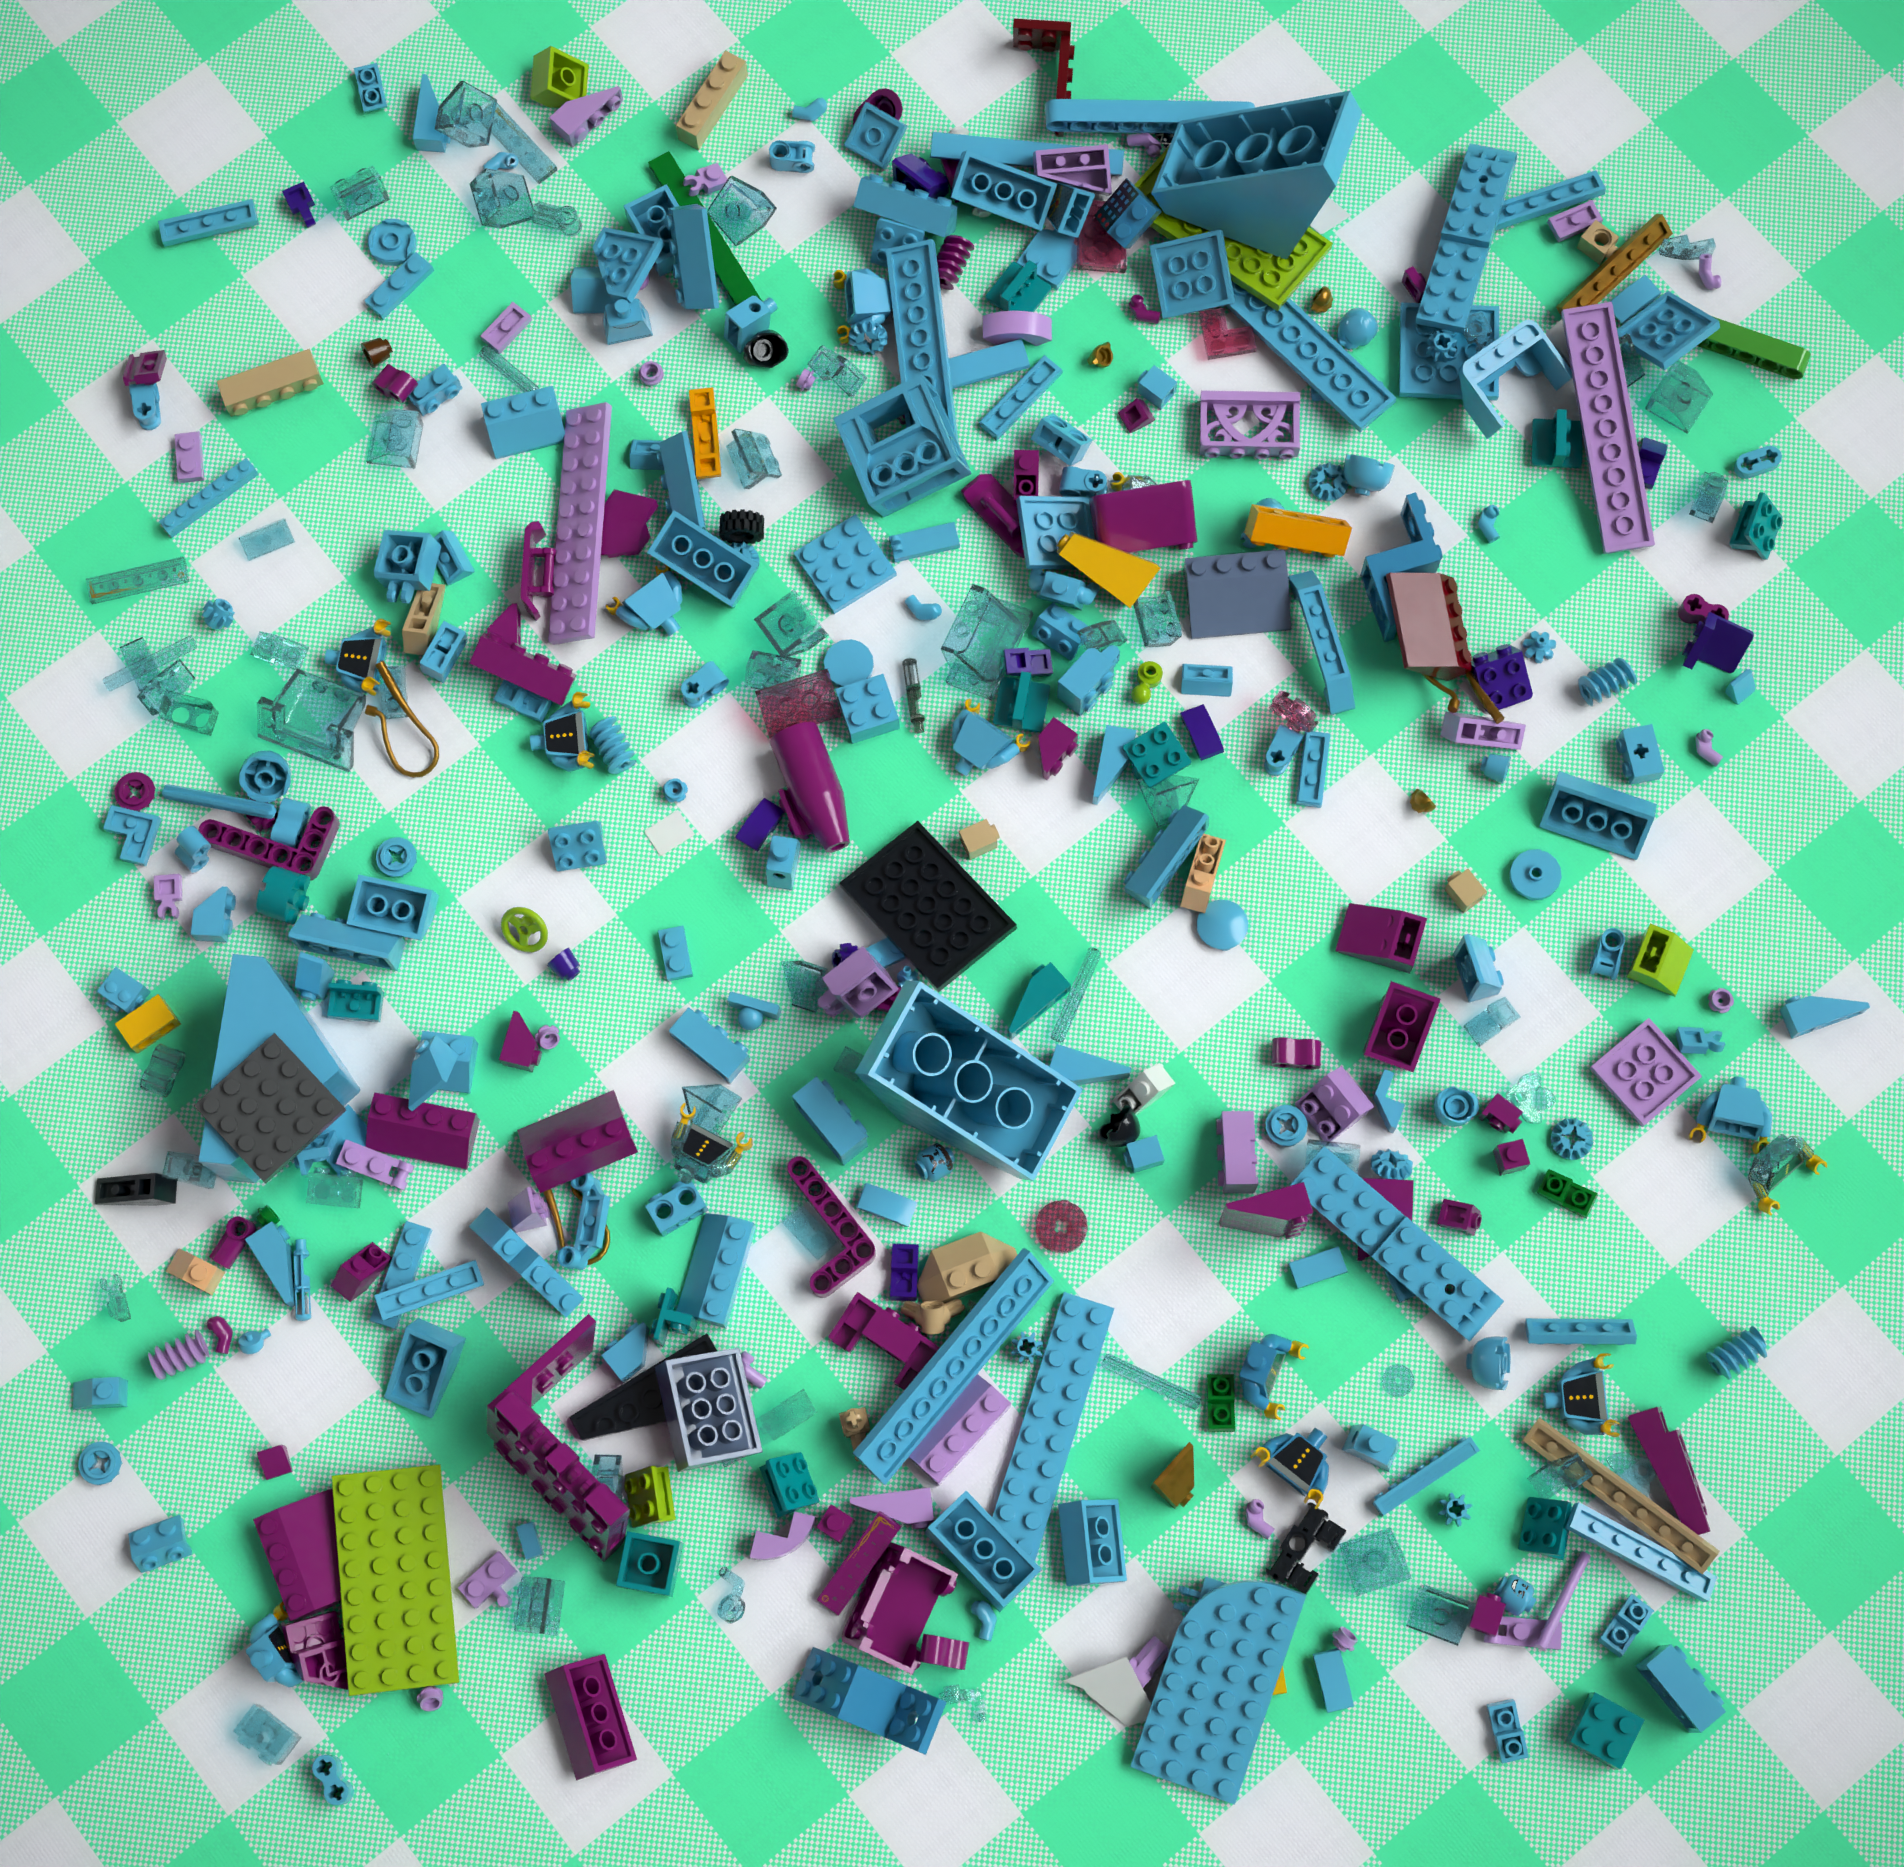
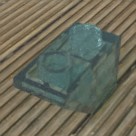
M1704 472L1689 515L1713 523L1724 499L1728 480L1724 479L1723 475L1716 472Z
M595 1454L591 1474L600 1483H605L622 1501V1455Z

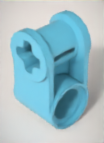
M777 140L769 147L770 165L776 171L812 172L814 170L812 157L813 152H815V144L809 141ZM778 154H783V155H785L784 157H780V158H779V157H776V155H778Z
M130 384L129 390L133 413L138 419L140 426L145 430L156 429L161 423L160 396L157 384Z
M1073 466L1064 467L1059 493L1065 497H1089L1090 499L1092 496L1107 493V478L1103 472L1098 470H1087ZM1095 483H1099L1097 488H1094Z
M713 661L707 662L682 683L683 701L688 707L698 708L715 694L725 689L730 680Z
M1282 724L1279 726L1266 753L1264 768L1268 774L1280 776L1286 771L1304 735Z
M1607 929L1599 937L1589 974L1594 975L1597 973L1608 976L1611 980H1616L1625 943L1624 934L1619 929ZM1605 937H1613L1617 942V947L1608 946L1605 942Z

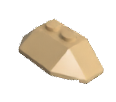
M980 1231L931 1250L917 1283V1289L922 1302L937 1300L945 1304L992 1286L1017 1256L1015 1248Z

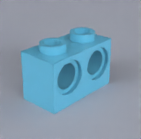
M1054 413L1040 420L1031 437V440L1069 466L1082 461L1093 441Z
M443 621L419 663L421 672L444 683L468 642L466 632Z
M684 1179L675 1183L671 1187L672 1190L665 1195L659 1193L648 1200L649 1204L645 1206L663 1237L708 1211L706 1204L691 1179L687 1182ZM686 1193L694 1195V1200L689 1205L680 1203L681 1197ZM669 1207L671 1208V1214L665 1219L659 1218V1209Z

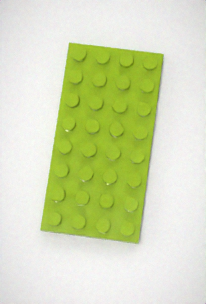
M1169 147L1134 184L1159 209L1161 207L1152 195V190ZM1163 210L1150 225L1151 228L1171 241L1211 232L1167 215ZM1308 227L1289 257L1283 259L1280 256L1277 257L1271 253L1224 236L1231 281L1276 311L1284 305L1331 250L1333 245L1331 241Z
M440 1464L331 1476L348 1696L459 1683Z

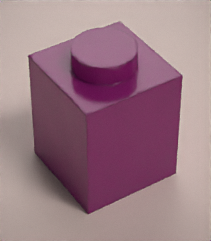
M1523 1139L1499 1144L1493 1150L1500 1176L1525 1170L1530 1165Z
M831 1504L816 1528L841 1544L855 1520Z
M1488 1592L1485 1593V1596L1479 1595L1468 1628L1495 1637L1506 1604L1500 1602L1501 1597Z

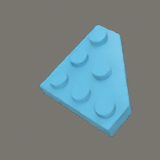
M603 227L592 247L597 256L602 277L606 283L607 293L612 300L625 299L628 303L633 302L665 245L661 238Z

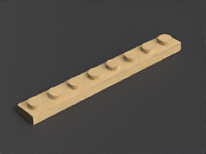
M1540 1417L1522 1440L1702 1575L1720 1551Z

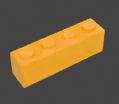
M1252 504L1244 533L1250 539V542L1255 545L1265 546V543L1274 544L1279 549L1288 550L1289 547L1297 548L1298 551L1311 554L1312 551L1321 552L1323 556L1334 558L1335 555H1345L1352 527L1346 520Z

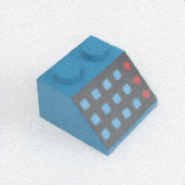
M1126 178L1094 216L1106 232L1123 248L1130 249L1160 215L1162 210Z

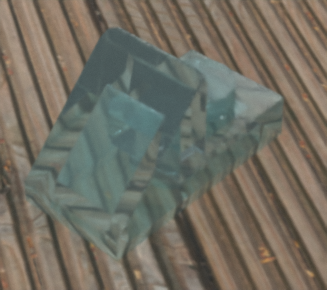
M1503 997L1488 1005L1483 1012L1467 1022L1463 1027L1478 1047H1480L1521 1018V1016L1507 998Z
M167 1151L162 1177L208 1189L214 1188L216 1174L199 1162V1155Z

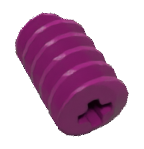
M949 235L944 239V244L940 247V252L937 254L940 288L953 290L952 284L959 282V278L956 275H962L963 270L961 267L967 265L965 259H969L971 256L969 251L974 250V245L969 240L957 235Z

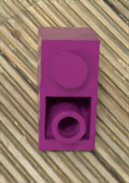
M1014 450L1013 500H1016L1019 496H1038L1039 450Z
M1055 717L1051 719L1038 736L1042 774L1046 780L1051 775L1056 776L1063 767L1062 761L1067 755L1071 757L1079 746L1077 744L1078 734Z
M372 1242L340 1265L331 1287L351 1302L370 1287L391 1262L392 1257Z

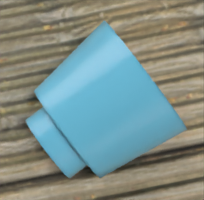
M1490 754L1489 757L1484 756L1480 771L1484 772V776L1503 784L1511 757Z

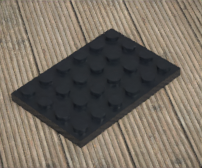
M916 821L839 883L846 894L938 993L1017 929V924L919 821Z

